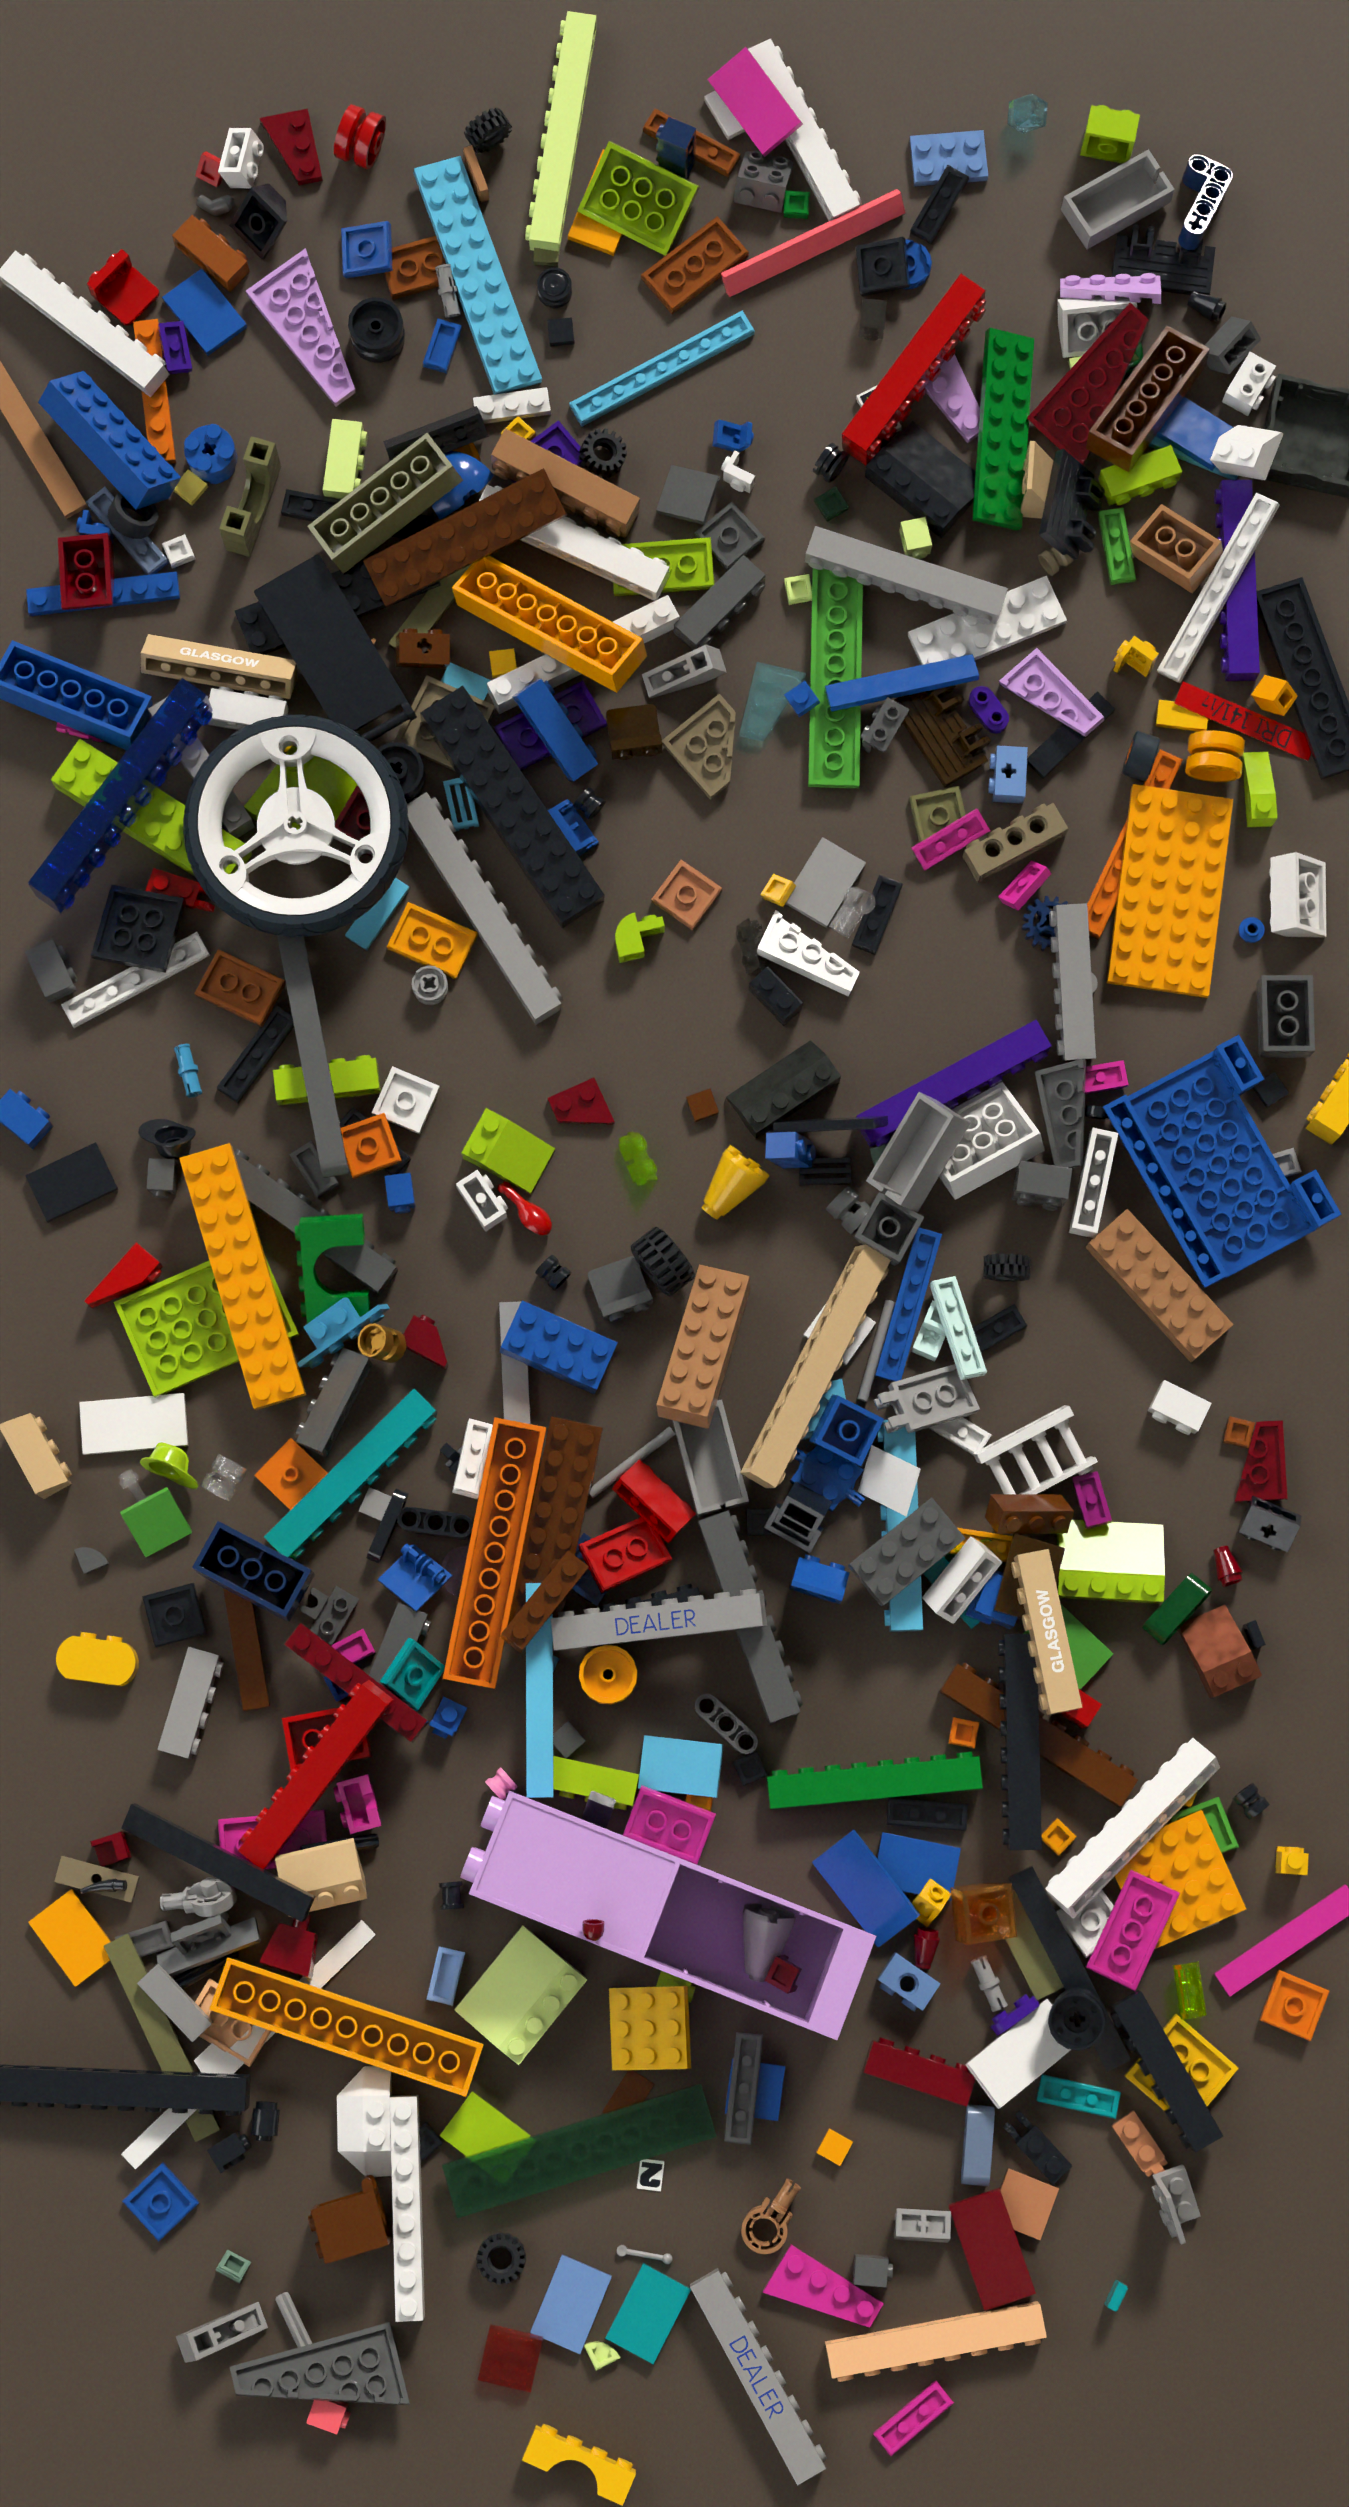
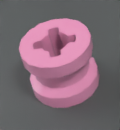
M501 1767L493 1778H488L485 1781L491 1790L502 1800L506 1798L510 1790H515L518 1787Z

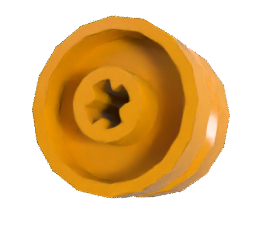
M1216 730L1199 731L1190 734L1187 750L1191 755L1186 760V774L1194 779L1209 782H1229L1239 779L1242 775L1243 765L1239 757H1242L1244 753L1245 740L1237 734Z
M603 1645L594 1648L585 1655L580 1665L579 1679L583 1691L590 1699L600 1704L613 1705L624 1701L631 1695L637 1683V1669L633 1658L627 1651L618 1646ZM607 1669L613 1672V1677L609 1680L603 1677L604 1671Z

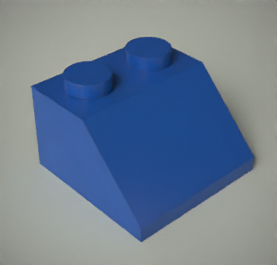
M805 1554L804 1558L799 1557L789 1589L840 1604L850 1572L844 1571L845 1566L830 1562V1565L827 1566L819 1563L820 1558Z

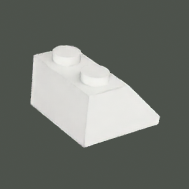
M1237 425L1218 438L1210 460L1221 473L1266 480L1283 433Z

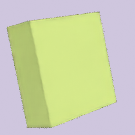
M809 574L784 578L789 605L812 601V586Z

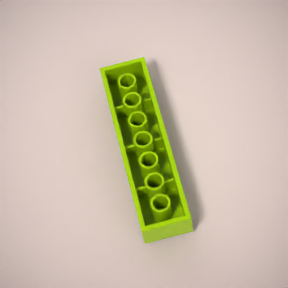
M79 739L51 779L55 788L195 877L191 864L188 861L184 844L183 818L185 805ZM222 829L225 847L235 851L245 844ZM252 852L242 857L244 864L248 862ZM229 864L225 872L234 874L238 870V865Z

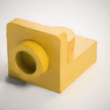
M929 1879L921 1892L912 1901L913 1906L920 1913V1916L916 1919L928 1927L941 1912L951 1893L934 1880Z

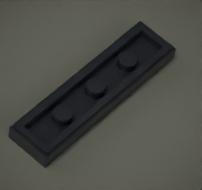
M1098 691L1088 700L1104 716V721L1115 711V708ZM1063 723L1027 758V764L1044 779L1091 733L1085 737Z
M276 1005L263 1027L259 1028L216 1087L217 1090L238 1104L294 1028L293 1017Z

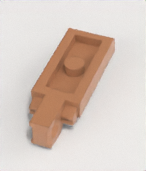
M1134 2110L1111 2125L1140 2170L1147 2177L1165 2171L1163 2166L1167 2164V2161L1164 2158V2154Z

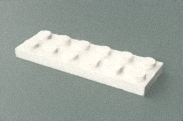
M1047 576L1007 591L997 624H984L975 617L969 615L959 616L953 613L909 631L908 637L921 665L973 654L974 660H977L1066 623L1067 619Z

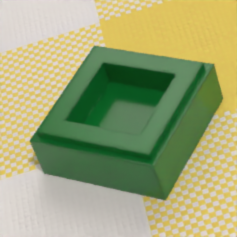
M786 191L783 218L808 219L810 192Z

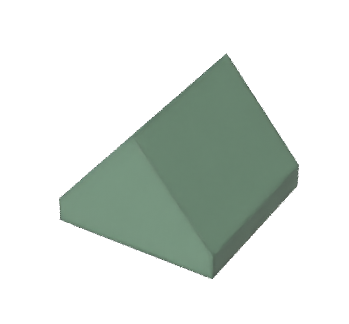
M227 2249L216 2268V2272L240 2284L251 2262Z

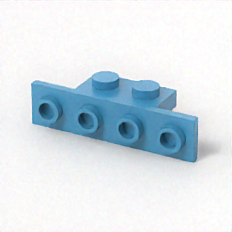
M348 1297L342 1298L304 1326L317 1349L297 1363L298 1366L310 1368L318 1366L324 1361L323 1357L329 1352L333 1354L344 1347L343 1342L348 1338L355 1339L358 1337L360 1331L366 1325L381 1321L385 1317L383 1313L389 1310L390 1307L388 1304L377 1305L360 1317Z

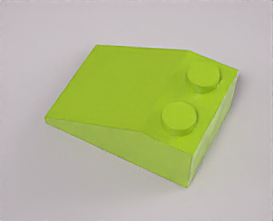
M486 1108L461 1154L466 1161L531 1194L551 1159L555 1148L507 1118Z

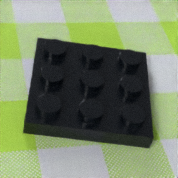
M111 884L91 952L92 958L166 973L185 908V899Z

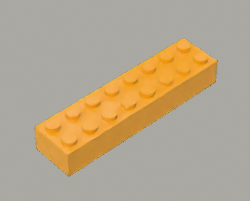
M491 556L473 563L452 587L457 606L616 693L647 657L643 638Z

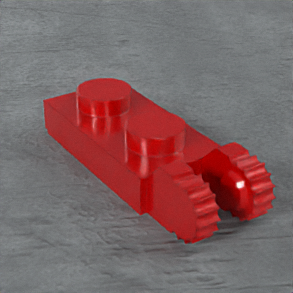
M153 868L145 891L184 898L186 901L185 907L214 912V905L198 900L200 893L207 895L199 882Z

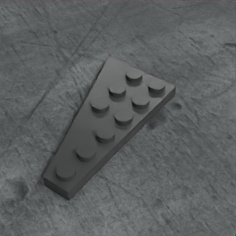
M390 2322L230 2366L236 2396L410 2405Z

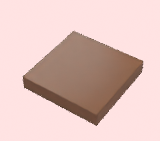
M680 860L653 896L651 902L693 930L719 896L722 887L683 860Z
M1007 2168L1000 2190L1015 2231L1041 2240L1059 2188Z

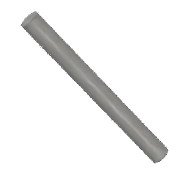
M885 1300L857 1398L860 1401H868L895 1302Z
M670 1426L590 1487V1496L595 1498L618 1480L639 1459L642 1461L676 1435Z

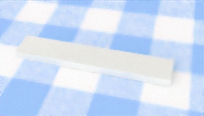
M195 932L174 944L166 973L132 966L64 1002L61 1006L72 1026L76 1028L207 958L210 954L198 932Z

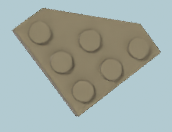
M720 694L662 740V745L710 800L730 784L736 712Z

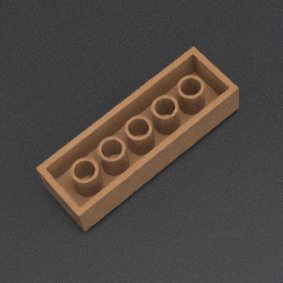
M506 428L491 454L492 470H494L495 475L504 480L509 478L517 482L544 468L565 512L572 515L577 513L583 516L585 522L592 526H597L598 524L606 528L605 531L613 537L618 538L621 536L626 538L639 514V497Z
M1128 1209L1086 1246V1249L1190 1363L1234 1325Z
M699 1264L656 1404L658 1417L709 1429L751 1290L750 1276Z

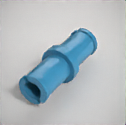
M181 1044L178 1047H174L179 1064L178 1074L183 1079L186 1097H196L203 1093L197 1076L198 1066L194 1064L190 1044Z

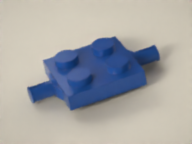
M817 1445L807 1454L796 1447L797 1454L795 1459L800 1464L797 1472L790 1480L791 1483L798 1482L831 1500L832 1504L828 1509L831 1513L846 1498L858 1507L862 1504L865 1498L853 1490L855 1481L863 1472L862 1468Z

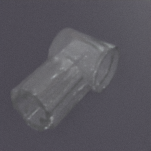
M851 887L845 892L844 904L829 925L832 930L849 939L863 915L870 913L875 906L874 895L858 887ZM861 897V901H860V903L857 905V901H858V899Z

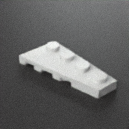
M775 910L755 954L849 996L859 971L835 953H828L821 947L822 944L814 938L813 940L809 939L800 932L801 928L794 923L789 924L782 919L783 915Z

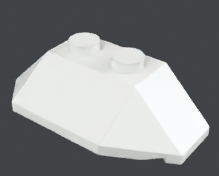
M364 2066L337 2095L338 2152L365 2176H392L390 2130L392 2073L376 2066Z

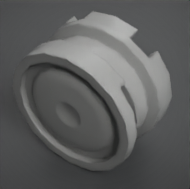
M424 966L418 969L412 978L411 985L414 995L421 1003L434 1005L445 999L448 993V982L446 975L441 969L435 966Z

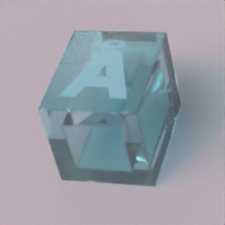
M1033 93L1009 101L1007 124L1022 134L1046 126L1048 103Z

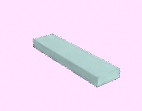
M956 1276L931 1281L929 1285L960 1380L985 1375L987 1370Z

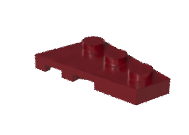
M308 108L259 118L260 123L269 134L271 141L283 157L285 164L298 185L323 181Z
M1283 1420L1256 1422L1235 1502H1248L1251 1500L1252 1495L1265 1501L1288 1500Z

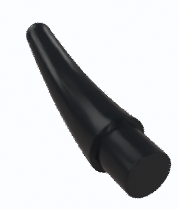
M116 1878L100 1881L82 1888L80 1893L126 1891L127 1881L117 1880Z

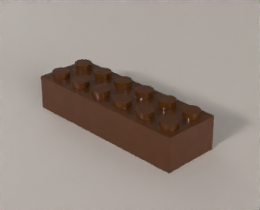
M1166 326L1090 429L1086 449L1130 472L1206 367L1210 348Z

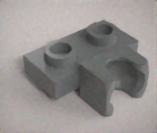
M335 1586L330 1596L312 1587L310 1594L317 1600L315 1607L308 1608L302 1605L299 1607V1611L315 1619L310 1630L332 1645L359 1599L338 1586Z

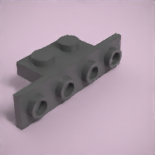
M220 1914L207 1917L201 1922L184 1926L180 1930L170 1933L172 1943L176 1947L157 1954L156 1957L158 1964L170 1976H174L261 1942L257 1919L253 1917L229 1926Z

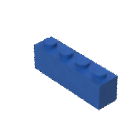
M536 679L512 697L568 781H575L598 765L595 760L597 754L591 745H585L581 739L583 733L577 724H571L567 718L569 712L562 702L557 703L553 697L555 691L547 680L543 682L542 679Z

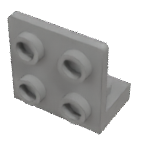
M1181 2164L1152 2175L1155 2185L1151 2188L1156 2201L1160 2203L1162 2210H1159L1163 2224L1167 2226L1171 2237H1177L1182 2245L1186 2241L1180 2224L1201 2215L1186 2169Z

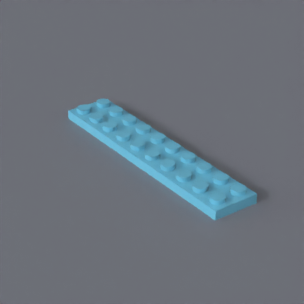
M461 156L414 168L413 174L446 264H451L454 285L457 286L460 303L494 395L541 383L542 376Z

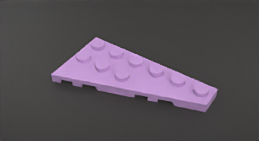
M305 248L247 289L246 294L334 406L337 407L356 392Z

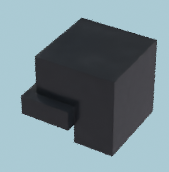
M795 1482L783 1504L777 1503L764 1528L811 1553L824 1529L820 1527V1524L832 1501Z

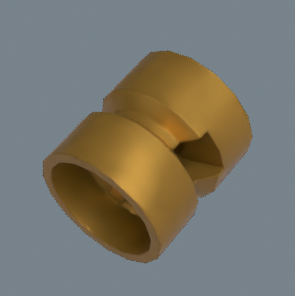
M373 1323L366 1325L360 1331L358 1348L367 1357L387 1363H394L404 1355L406 1340L400 1331Z

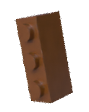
M991 1494L985 1518L997 1534H1067L1074 1510L1061 1494Z

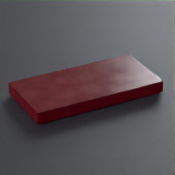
M1000 2187L949 2204L948 2207L951 2211L984 2311L1036 2294Z

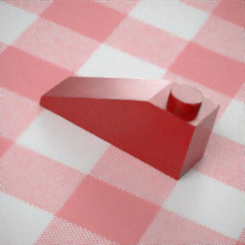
M136 1242L84 1302L91 1308H94L140 1289L149 1282L154 1283L161 1275L162 1271L160 1269L163 1266Z

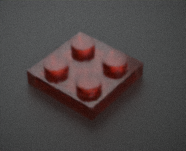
M490 2324L478 2380L531 2393L543 2336Z

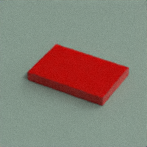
M642 1517L583 1542L578 1546L601 1593L672 1561V1557L661 1536Z

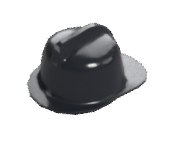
M154 1119L143 1123L139 1127L138 1134L145 1141L153 1143L161 1157L179 1159L189 1155L191 1140L195 1137L196 1131L194 1128L171 1120Z

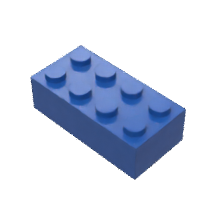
M521 1301L501 1345L500 1353L595 1395L618 1342L525 1301Z

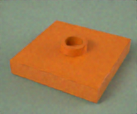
M385 1113L341 1128L347 1164L353 1179L402 1162Z
M290 1438L254 1476L291 1510L328 1473Z
M1278 1970L1259 2020L1311 2041L1329 1990Z

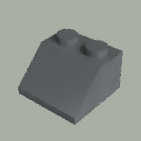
M878 1192L854 1238L862 1245L866 1244L891 1260L890 1264L896 1266L903 1258L924 1217L911 1209L900 1206L888 1196Z

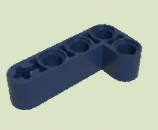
M1202 155L1191 156L1182 177L1183 183L1187 187L1200 192L1185 219L1178 237L1180 246L1187 250H1194L1200 245L1228 190L1233 176L1232 171L1228 167Z

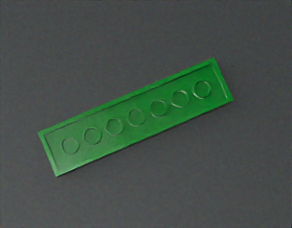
M988 328L985 331L972 521L1018 531L1022 528L1023 519L1020 508L1024 494H1022L1023 476L1025 474L1023 467L1028 443L1029 420L1027 417L1030 412L1034 338Z

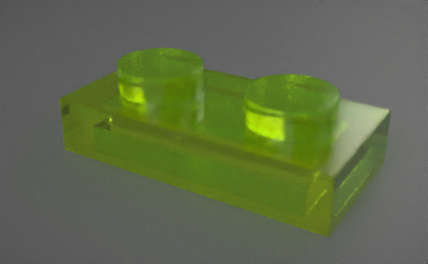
M1199 1961L1173 1965L1181 2020L1207 2016Z

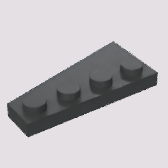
M1080 1059L1035 1071L1054 1166L1066 1168L1083 1166L1086 1060Z

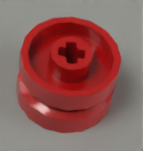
M350 104L343 114L334 143L335 158L348 162L354 157L357 166L370 169L378 157L384 140L386 117L375 112H371L366 116L364 108Z

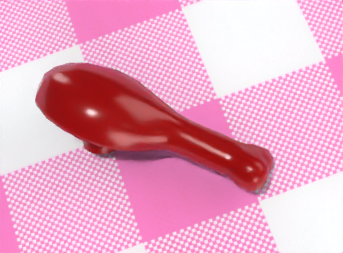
M508 1181L498 1185L497 1190L516 1205L520 1221L527 1229L539 1235H548L550 1233L552 1222L544 1209L522 1198Z

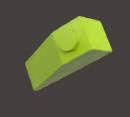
M1268 752L1243 753L1247 827H1272L1277 820V804Z

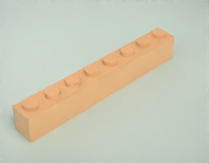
M1038 2301L825 2341L831 2377L837 2378L841 2382L854 2379L853 2374L864 2373L865 2376H874L881 2373L880 2369L891 2367V2371H900L907 2369V2364L918 2362V2366L931 2365L934 2363V2359L944 2357L945 2361L957 2360L961 2358L960 2354L971 2352L972 2356L987 2354V2349L998 2347V2351L1013 2349L1014 2344L1024 2342L1025 2346L1040 2344L1041 2339L1047 2338L1041 2305Z

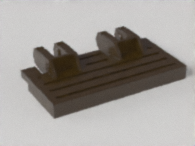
M955 685L894 699L895 702L909 709L902 723L944 788L987 763L988 759L983 751L974 757L972 754L991 742L987 736L969 745L966 740L977 735L983 729L981 724L978 723L967 729L956 710L947 715L945 714L964 701L961 694L943 704L939 699L952 692L956 687Z

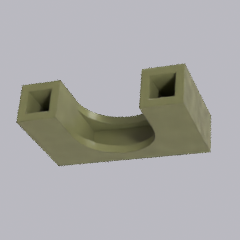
M253 436L250 437L243 458L246 468V482L238 509L231 506L226 507L219 528L226 550L247 557L251 556L281 468L275 443Z

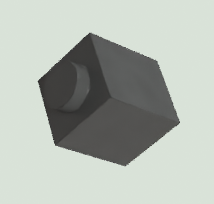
M149 1158L147 1190L150 1194H153V1197L169 1198V1194L176 1195L178 1164L175 1159Z
M854 2254L853 2284L887 2287V2280L892 2281L893 2264H888L889 2259L887 2256Z

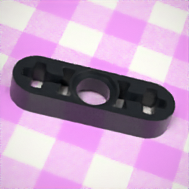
M397 1488L395 1489L366 1559L378 1564L380 1563L398 1523L397 1516L404 1508L409 1493Z

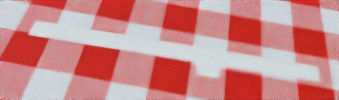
M361 1920L314 1966L312 1979L302 1977L299 1981L322 1988L376 1934ZM253 2025L250 2036L245 2040H238L230 2049L249 2059L266 2029ZM249 2030L241 2038L245 2037ZM271 2031L265 2042H267L276 2032ZM213 2043L194 2060L202 2073L234 2074L244 2064L243 2061L228 2052H224ZM168 2108L121 2155L134 2169L138 2168L197 2109H188V2113H172V2108Z

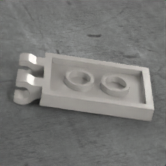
M955 1364L892 1382L888 1386L889 1392L878 1394V1398L873 1400L877 1410L890 1405L894 1408L896 1416L888 1418V1422L884 1423L887 1433H892L906 1427L909 1434L975 1414L980 1410L968 1380H960Z

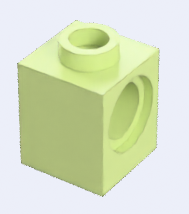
M926 517L901 522L899 532L905 555L916 559L925 558L927 554L931 553L932 548Z

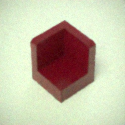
M118 1832L90 1841L91 1847H95L100 1866L104 1867L132 1858L125 1832Z
M780 1955L776 1956L764 1981L789 1994L797 1990L798 1986L795 1983L802 1968L789 1962L788 1956Z

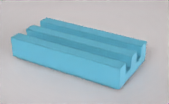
M460 778L443 781L452 823L456 831L462 828L469 829L471 826H479L473 797L465 786L473 819L467 820L459 785L463 782ZM452 785L455 786L463 821L460 823L457 821L449 787Z

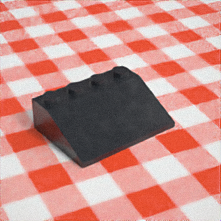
M914 421L883 446L866 465L865 478L916 519L926 517L928 528L941 539L974 502L976 471Z

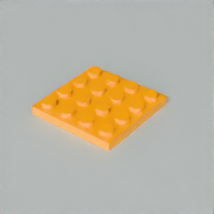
M1202 1810L1163 1826L1115 1875L1120 1889H1122L1131 1869L1180 1893L1155 1949L1246 1910L1245 1904Z

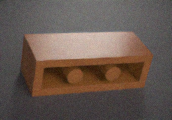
M191 215L172 235L175 246L228 292H231L250 272L247 262L248 258L240 250L235 251L232 249L230 243L223 235L219 234L217 236L212 232L211 226L204 219L198 220L194 215Z

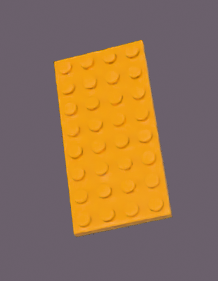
M1137 784L1131 786L1106 983L1202 998L1209 997L1233 799Z

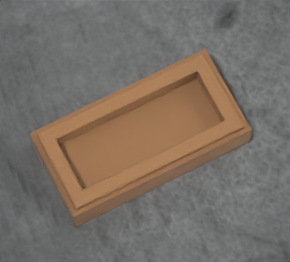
M472 145L465 147L463 150L464 161L478 199L481 203L488 201V187Z

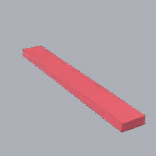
M896 189L722 272L721 276L727 295L729 297L736 295L905 214L901 192Z

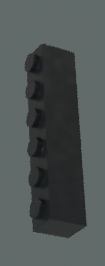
M1137 1990L1111 2005L1110 2007L1113 2010V2013L1110 2014L1111 2019L1117 2028L1122 2027L1127 2036L1123 2039L1131 2053L1136 2051L1140 2061L1137 2064L1145 2077L1149 2075L1154 2085L1150 2087L1158 2101L1163 2099L1168 2109L1164 2110L1170 2123L1172 2125L1176 2123L1181 2133L1178 2134V2137L1185 2149L1190 2148L1196 2153L1222 2138V2132L1142 1991Z

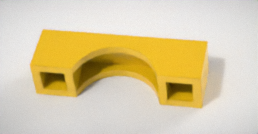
M549 2425L535 2426L522 2461L546 2472L561 2461L576 2460L582 2462L595 2475L598 2488L597 2495L623 2506L636 2475V2470L632 2468L633 2464L622 2458H618L615 2461L607 2457L608 2453L595 2446H593L592 2450L582 2446L583 2441L574 2436L568 2435L566 2439L557 2435L558 2430Z

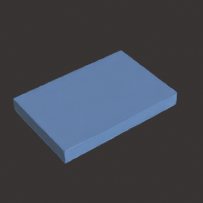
M562 2254L530 2333L581 2354L612 2275Z

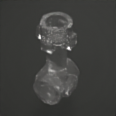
M132 1469L125 1471L118 1477L121 1481L119 1482L123 1489L128 1487L137 1502L152 1495L146 1496L137 1483L140 1477Z

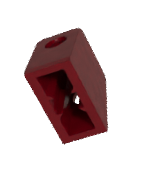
M308 1915L303 1922L294 1918L292 1926L279 1923L260 1959V1963L312 1979L318 1944V1935L307 1931L312 1916Z

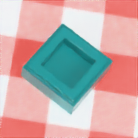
M1115 2279L1104 2305L1115 2312L1118 2311L1128 2290L1127 2286Z

